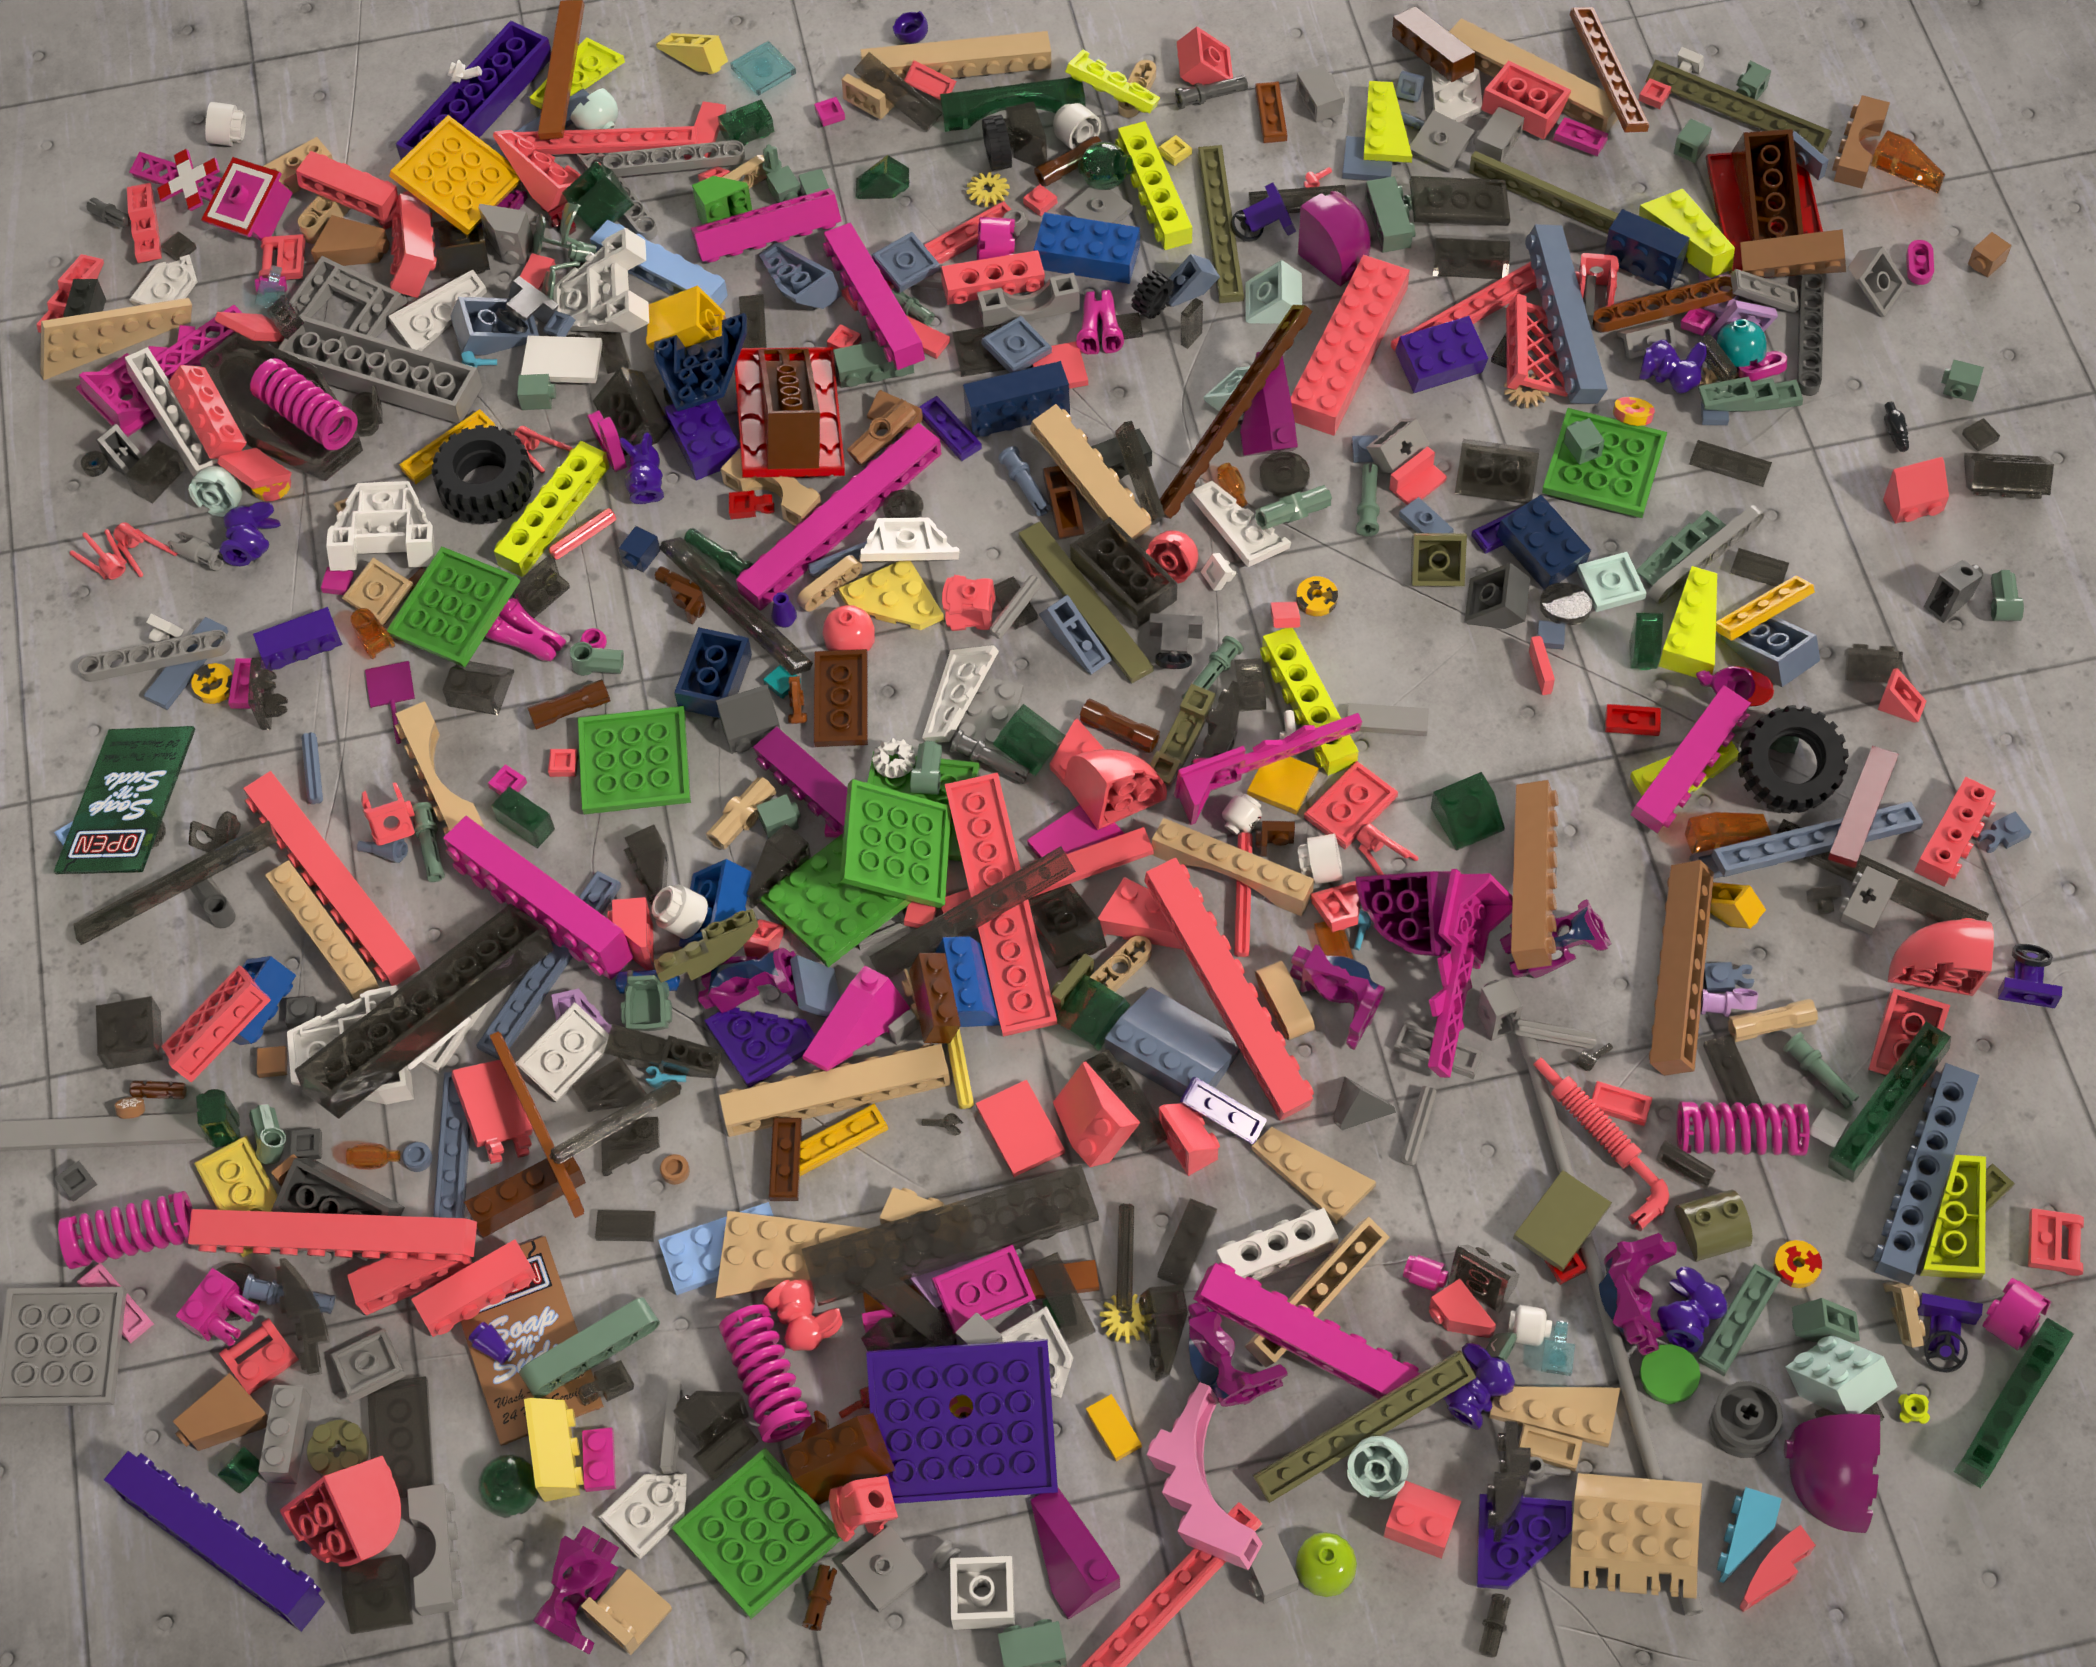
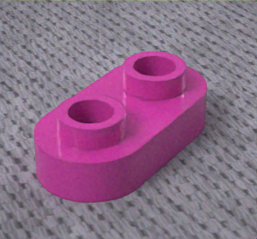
M1914 240L1909 244L1906 253L1907 276L1911 282L1924 285L1931 281L1934 274L1933 247L1925 240Z
M1779 351L1767 352L1761 362L1757 363L1756 359L1750 361V366L1738 367V376L1740 378L1749 377L1750 382H1754L1772 375H1778L1787 369V356Z

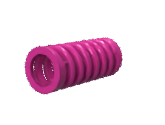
M269 359L255 371L250 383L252 394L264 404H267L272 410L277 411L282 417H285L290 423L295 424L297 428L304 431L308 436L313 437L315 441L322 444L326 449L338 450L351 440L356 431L358 419L356 414L348 407L342 406L338 400H334L331 395L324 393L320 387H316L313 382L306 380L302 374H298L293 368L288 367L281 359ZM275 370H278L276 373H274V374L272 375V377H271L270 380L268 381V384H267L266 390H265V384H266V381H267L268 377L270 376V374H271L272 372H274ZM344 416V420L341 426L334 433L330 434L339 425V423L342 420V417Z
M1679 1102L1676 1135L1680 1154L1691 1153V1145H1688L1689 1135H1694L1695 1153H1703L1706 1117L1708 1118L1710 1128V1152L1717 1154L1720 1149L1719 1130L1722 1116L1725 1124V1151L1728 1155H1732L1735 1152L1737 1117L1741 1127V1152L1743 1155L1750 1153V1130L1753 1116L1757 1130V1154L1764 1155L1766 1153L1768 1118H1770L1772 1126V1153L1777 1156L1781 1154L1784 1117L1786 1119L1784 1126L1788 1128L1787 1143L1789 1155L1805 1156L1807 1154L1810 1128L1808 1109L1805 1104H1794L1792 1110L1791 1106L1787 1103L1779 1105L1777 1109L1772 1103H1767L1761 1109L1756 1103H1750L1746 1108L1741 1103H1734L1730 1108L1725 1102H1720L1714 1108L1710 1102H1704L1698 1108L1694 1102ZM1689 1125H1694V1131L1689 1130Z
M185 1191L168 1195L169 1203L173 1202L177 1221L173 1223L174 1226L177 1225V1233L171 1224L167 1199L164 1196L157 1198V1210L162 1225L161 1236L156 1228L152 1203L148 1199L142 1201L141 1210L146 1227V1240L141 1233L136 1205L128 1203L126 1205V1217L131 1232L130 1243L125 1235L122 1212L119 1207H112L110 1217L116 1237L115 1247L110 1240L106 1214L103 1210H97L95 1212V1224L100 1239V1251L95 1244L92 1221L87 1213H83L79 1217L81 1235L77 1233L75 1225L77 1224L76 1216L61 1218L58 1224V1233L66 1265L69 1269L88 1266L93 1260L97 1263H103L107 1260L108 1256L116 1260L121 1258L123 1253L128 1256H134L138 1253L139 1249L147 1253L154 1246L159 1249H165L170 1242L177 1246L181 1245L184 1240L185 1243H188L191 1212L193 1209L188 1194ZM83 1238L85 1244L84 1254L79 1248L78 1239Z
M762 1304L752 1305L726 1316L720 1322L719 1330L726 1343L727 1350L732 1354L731 1361L737 1368V1377L743 1382L742 1390L749 1396L748 1405L754 1410L753 1418L756 1423L760 1424L758 1430L761 1439L765 1443H775L805 1431L812 1424L813 1419L809 1410H807V1404L803 1401H797L801 1397L802 1391L798 1387H792L796 1382V1376L793 1373H786L790 1369L791 1363L787 1359H781L785 1354V1348L782 1345H775L779 1341L780 1335L776 1331H770L774 1326V1320L769 1317L771 1316L769 1308ZM760 1314L756 1319L741 1326L733 1327L738 1321L741 1324L744 1323L743 1318L749 1315ZM738 1341H744L740 1345H737ZM755 1369L751 1373H748V1370ZM755 1383H761L757 1387H753ZM766 1397L763 1401H758L759 1398ZM767 1411H773L769 1415H764ZM793 1421H801L799 1424L793 1427L790 1424H787ZM787 1424V1429L775 1430L778 1427Z

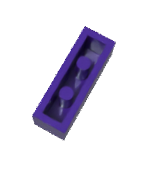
M328 607L253 634L260 656L268 672L281 669L291 663L306 660L313 655L324 651H331L335 647L343 645Z

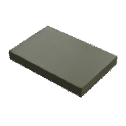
M1562 1170L1516 1231L1513 1239L1560 1271H1563L1611 1207L1612 1202Z

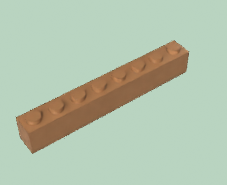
M1549 780L1516 785L1511 953L1518 970L1552 966V954L1556 953V944L1552 936V932H1556V920L1552 913L1553 910L1557 909L1556 897L1553 893V889H1557V879L1553 868H1557V856L1554 847H1558V839L1554 827L1558 826V817L1554 807L1558 806L1559 801L1557 791L1551 789Z
M1701 860L1671 865L1670 877L1667 881L1668 898L1665 903V925L1662 928L1663 945L1660 951V973L1657 977L1658 992L1654 1003L1655 1020L1652 1026V1049L1649 1052L1650 1064L1664 1076L1695 1071L1714 872Z

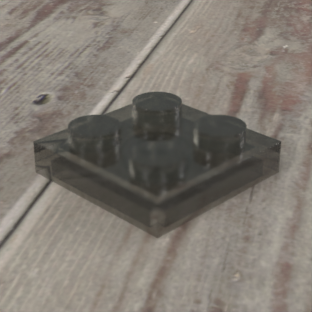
M1001 324L952 332L961 377L1006 370L982 345V338L1001 328Z

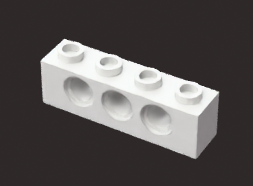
M1325 1208L1317 1211L1310 1209L1292 1221L1288 1219L1276 1223L1273 1228L1264 1232L1257 1230L1241 1241L1236 1242L1232 1240L1224 1243L1217 1250L1216 1261L1218 1264L1225 1263L1236 1270L1235 1274L1243 1278L1251 1277L1255 1280H1260L1333 1251L1338 1246L1339 1237ZM1298 1233H1306L1310 1236V1238L1307 1240H1300L1295 1235H1297ZM1278 1243L1283 1246V1249L1274 1251L1269 1245ZM1253 1254L1256 1256V1259L1254 1261H1246L1242 1256Z

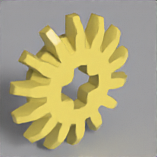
M988 172L987 178H985L983 173H979L980 179L972 177L971 180L973 182L967 184V187L970 188L966 192L967 194H972L969 197L971 201L977 199L976 205L982 202L985 203L984 207H988L989 203H993L995 206L997 205L996 201H1005L1002 195H1009V192L1005 190L1010 189L1009 184H1005L1007 179L1000 178L1001 175L999 173L994 175L993 178H991V172ZM984 185L993 187L992 191L988 192L987 190H983Z
M1123 1292L1122 1301H1119L1113 1295L1111 1298L1115 1303L1114 1305L1107 1302L1103 1304L1109 1311L1100 1312L1101 1317H1107V1320L1101 1322L1100 1325L1101 1327H1110L1105 1333L1107 1336L1113 1332L1116 1333L1114 1340L1116 1342H1119L1121 1336H1125L1126 1344L1130 1343V1336L1132 1335L1139 1341L1141 1340L1138 1333L1140 1330L1145 1334L1149 1332L1144 1324H1152L1153 1320L1146 1318L1145 1315L1151 1314L1152 1310L1142 1309L1147 1304L1145 1299L1138 1304L1136 1303L1137 1294H1134L1131 1300H1127V1293ZM1128 1310L1131 1311V1318L1134 1321L1132 1323L1128 1321L1124 1324L1120 1323L1121 1317L1118 1314L1120 1312L1127 1313Z

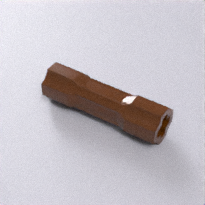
M1093 136L1057 158L1034 168V174L1039 184L1043 187L1048 186L1080 166L1105 155V148L1101 139L1098 136Z
M600 679L583 686L575 692L551 701L545 700L527 708L537 730L555 723L562 717L586 708L597 707L611 700L603 680Z
M1091 698L1087 699L1081 709L1080 721L1119 736L1139 749L1151 753L1160 739L1159 730L1110 710L1108 706Z

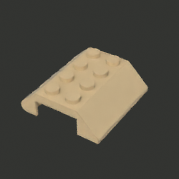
M1578 1473L1574 1498L1570 1587L1584 1589L1585 1571H1589L1588 1589L1596 1590L1598 1585L1597 1568L1608 1569V1591L1616 1590V1574H1620V1592L1647 1594L1649 1576L1652 1577L1651 1595H1659L1661 1589L1660 1574L1671 1575V1597L1679 1596V1579H1683V1598L1697 1599L1702 1483Z

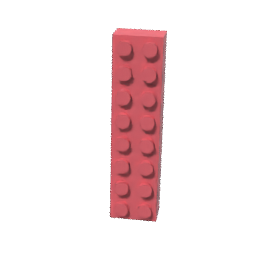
M1366 255L1362 256L1291 396L1295 423L1333 436L1335 435L1408 289L1409 269Z

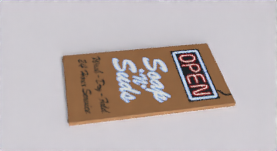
M546 1236L520 1245L536 1275V1278L527 1287L519 1290L515 1289L507 1294L501 1302L494 1305L490 1304L481 1309L475 1317L460 1321L501 1446L529 1436L524 1399L534 1397L519 1375L521 1368L528 1362L579 1333ZM482 1322L488 1325L492 1324L507 1346L513 1351L509 1359L502 1365L473 1348L472 1343L468 1340L470 1334ZM591 1369L548 1395L538 1398L564 1400L569 1409L573 1408L575 1418L604 1407Z

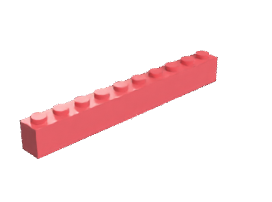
M269 771L244 787L243 789L248 797L244 801L253 814L258 812L261 815L258 819L267 832L270 830L274 832L275 835L272 838L281 850L287 849L289 854L286 856L293 867L296 869L300 866L304 871L301 873L302 878L309 887L314 885L318 891L315 894L324 906L330 905L332 910L329 912L336 923L339 925L343 922L346 926L344 932L353 944L355 942L360 944L359 952L367 963L373 961L376 965L373 970L382 982L387 980L391 986H397L421 970L413 953L275 775Z
M1175 857L1147 871L1144 882L1281 1121L1310 1106L1313 1100L1312 1095H1314L1310 1083L1307 1080L1303 1081L1298 1072L1300 1067L1293 1055L1289 1056L1285 1049L1286 1043L1282 1034L1279 1031L1275 1032L1271 1025L1272 1018L1266 1007H1261L1257 1000L1258 993L1251 982L1247 983L1243 976L1244 968L1238 959H1234L1231 955L1229 941L1225 935L1219 934L1214 915L1211 911L1207 912L1203 906L1204 900L1201 892L1197 887L1193 888L1189 881L1190 874L1184 864L1180 865Z
M192 1209L188 1244L199 1246V1252L216 1253L217 1248H226V1253L243 1254L244 1249H253V1254L270 1255L271 1250H280V1255L297 1256L298 1251H307L308 1256L325 1257V1252H335V1257L352 1258L353 1253H362V1258L380 1259V1254H390V1259L407 1260L408 1255H418L417 1260L435 1261V1256H445V1261L463 1262V1257H474L477 1222L467 1218Z

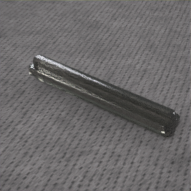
M1130 1203L1119 1205L1116 1308L1119 1311H1130L1132 1309L1134 1205Z

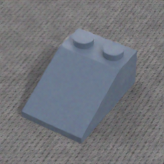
M458 297L450 315L461 354L471 351L474 355H488L522 346L527 343L528 336H539L534 316L532 315L524 321L528 325L527 331L525 333L519 332L496 316L499 308L508 310L505 306L511 299Z
M1776 616L1732 641L1721 635L1722 640L1756 672L1765 675L1772 683L1780 687L1785 686L1820 661L1817 635Z

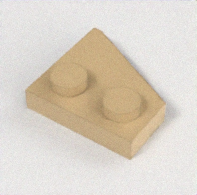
M1896 1281L1883 1283L1885 1293L1893 1292L1895 1307H1892L1891 1311L1897 1324L1902 1344L1912 1348L1924 1346L1925 1327L1923 1321L1918 1316L1917 1307L1920 1306V1300L1917 1291L1913 1290L1911 1285Z

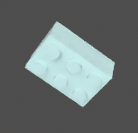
M1832 1334L1820 1339L1817 1345L1807 1352L1797 1355L1794 1361L1785 1367L1800 1397L1836 1414H1860L1898 1387L1884 1356Z

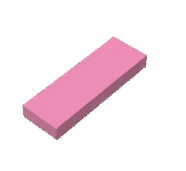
M98 1263L77 1281L81 1287H121L101 1263ZM126 1294L122 1334L131 1344L153 1326L154 1323L134 1300Z

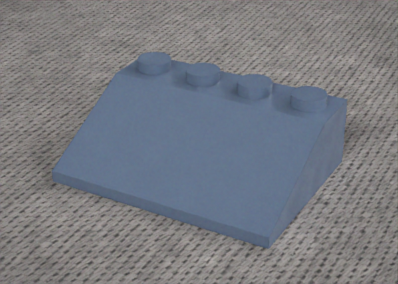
M1152 987L1118 1019L1105 1038L1106 1054L1181 1098L1192 1077H1197L1215 1088L1240 1053V1049L1230 1032Z

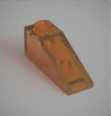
M1887 130L1875 149L1871 166L1939 193L1945 173L1910 139Z
M1714 812L1691 817L1685 830V837L1692 854L1772 835L1764 814Z

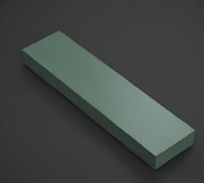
M1757 1264L1753 1265L1727 1309V1313L1721 1319L1701 1353L1698 1362L1725 1376L1779 1284L1780 1277Z

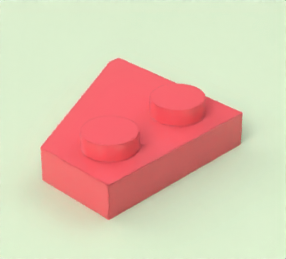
M1076 719L1052 758L1050 770L1065 785L1067 764L1073 756L1104 748L1086 727Z
M1356 881L1311 894V903L1332 932L1358 925L1361 902L1357 892Z

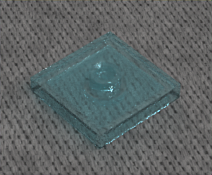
M769 41L730 63L731 69L758 96L796 74V68Z

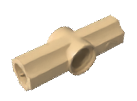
M757 777L740 797L735 796L729 800L724 808L722 817L706 833L707 839L718 849L725 850L743 829L749 830L754 826L759 817L756 806L770 801L776 794V789L765 778Z

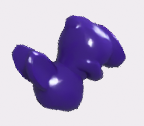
M1661 339L1654 342L1649 348H1646L1639 379L1646 380L1652 375L1656 376L1655 380L1657 383H1663L1666 379H1669L1673 390L1678 394H1684L1694 389L1701 382L1702 364L1707 354L1705 344L1702 342L1697 343L1689 352L1686 360H1680L1675 349L1667 340Z
M644 433L642 443L635 446L626 439L620 438L621 446L630 455L631 467L625 476V486L630 494V501L634 504H647L662 500L664 498V493L661 489L663 474L659 469L660 458L658 452L652 446L651 435Z
M262 501L256 502L251 506L241 505L230 509L223 517L224 527L227 529L225 536L229 540L222 542L220 552L227 563L239 567L246 566L251 561L260 558L268 550L269 541L265 539L258 529H271L281 526L279 520L269 518L274 512V507L271 503Z
M1681 1267L1676 1271L1677 1279L1671 1280L1669 1285L1675 1292L1687 1300L1676 1301L1667 1306L1659 1307L1657 1316L1662 1329L1667 1333L1668 1340L1673 1345L1682 1347L1688 1352H1697L1704 1341V1328L1709 1326L1710 1320L1719 1319L1727 1313V1301L1719 1286L1706 1282L1703 1276L1695 1269Z
M1467 1343L1462 1347V1353L1470 1364L1471 1369L1476 1373V1378L1443 1399L1448 1405L1447 1409L1455 1418L1465 1425L1479 1430L1483 1425L1481 1412H1489L1493 1407L1490 1400L1491 1396H1506L1513 1392L1515 1380L1510 1365L1506 1361L1491 1357L1487 1350L1480 1345Z

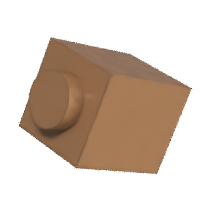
M1991 232L1973 248L1968 265L1988 278L2006 262L2012 245Z

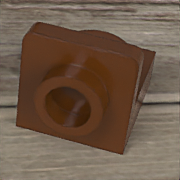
M675 580L670 587L673 601L677 606L685 609L687 621L693 625L697 618L702 617L706 609L703 593Z
M1262 821V830L1256 831V847H1261V857L1267 856V843H1273L1278 846L1294 844L1295 821Z

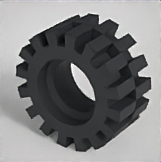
M1152 270V273H1147V277L1144 276L1142 283L1137 285L1138 289L1133 293L1135 296L1132 297L1131 301L1133 303L1131 307L1148 319L1156 318V315L1161 313V309H1165V304L1169 303V297L1173 294L1174 282L1157 270Z

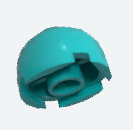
M1738 319L1725 325L1717 336L1716 357H1721L1722 363L1726 365L1746 367L1750 366V361L1757 359V363H1759L1766 356V335L1761 327L1754 322Z

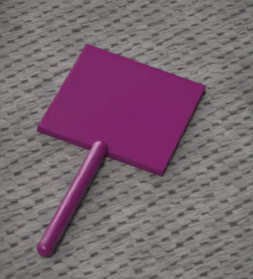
M409 661L365 670L370 707L390 704L397 744L401 743V739L395 728V725L398 724L395 714L397 713L395 703L415 699Z

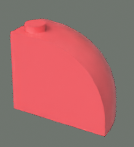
M1114 749L1093 750L1073 756L1067 764L1064 783L1097 830L1166 800L1167 788L1163 780L1147 762L1131 753Z
M1962 918L1961 920L1935 923L1916 931L1895 952L1889 968L1888 982L1973 996L1992 969L1994 946L1992 923L1972 918Z
M380 1456L322 1477L281 1508L280 1512L298 1541L304 1540L312 1548L310 1553L325 1563L332 1561L343 1567L365 1561L383 1551L391 1543L399 1528L401 1503L391 1470L387 1466L384 1457Z

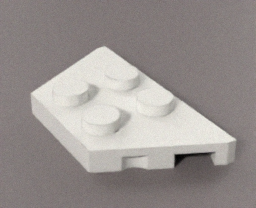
M1430 66L1433 108L1435 111L1457 122L1463 121L1466 117L1482 113V95L1478 69L1474 68V72L1451 82Z
M878 518L873 531L870 532L867 538L866 546L864 549H861L860 562L959 560L960 551L957 547L952 548L947 543V536L938 530L929 518Z

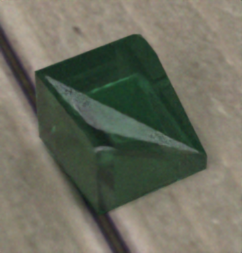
M243 1446L232 1456L217 1475L240 1494L260 1474L258 1472L260 1460Z

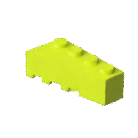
M1683 188L1640 205L1639 216L1690 237L1686 252L1688 263L1709 278L1732 270L1734 246Z
M1694 566L1691 567L1658 667L1697 678L1696 673L1704 670L1709 671L1712 675L1715 666L1717 573Z
M1955 1155L1953 1158L1920 1276L1981 1280L1984 1276L1986 1156Z

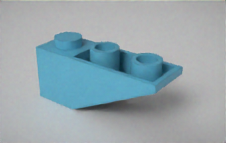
M1745 1487L1741 1496H1735L1731 1513L1736 1514L1734 1524H1728L1724 1536V1541L1729 1543L1727 1552H1721L1716 1569L1721 1571L1719 1582L1724 1583L1771 1535L1776 1525L1782 1498Z

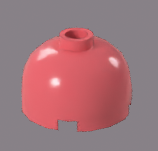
M1171 530L1160 533L1150 542L1145 552L1146 562L1152 573L1156 576L1162 574L1168 577L1164 580L1167 583L1178 584L1184 582L1195 570L1198 563L1199 554L1197 546L1188 535L1180 531Z
M844 605L834 609L824 621L823 638L826 648L829 651L867 649L869 651L875 642V627L870 615L865 610L854 605Z

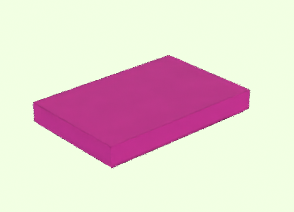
M1078 805L1029 838L1027 845L1042 862H1046L1125 833L1115 822L1097 830L1082 807Z
M1013 1245L931 1279L954 1334L976 1312L987 1321L1036 1300Z

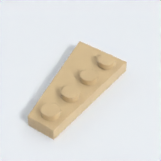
M1273 1127L1252 1145L1254 1153L1319 1210L1325 1208L1329 1219L1336 1225L1376 1186V1181Z
M1514 1386L1513 1392L1506 1396L1493 1397V1407L1489 1418L1523 1426V1424L1608 1448L1620 1388Z

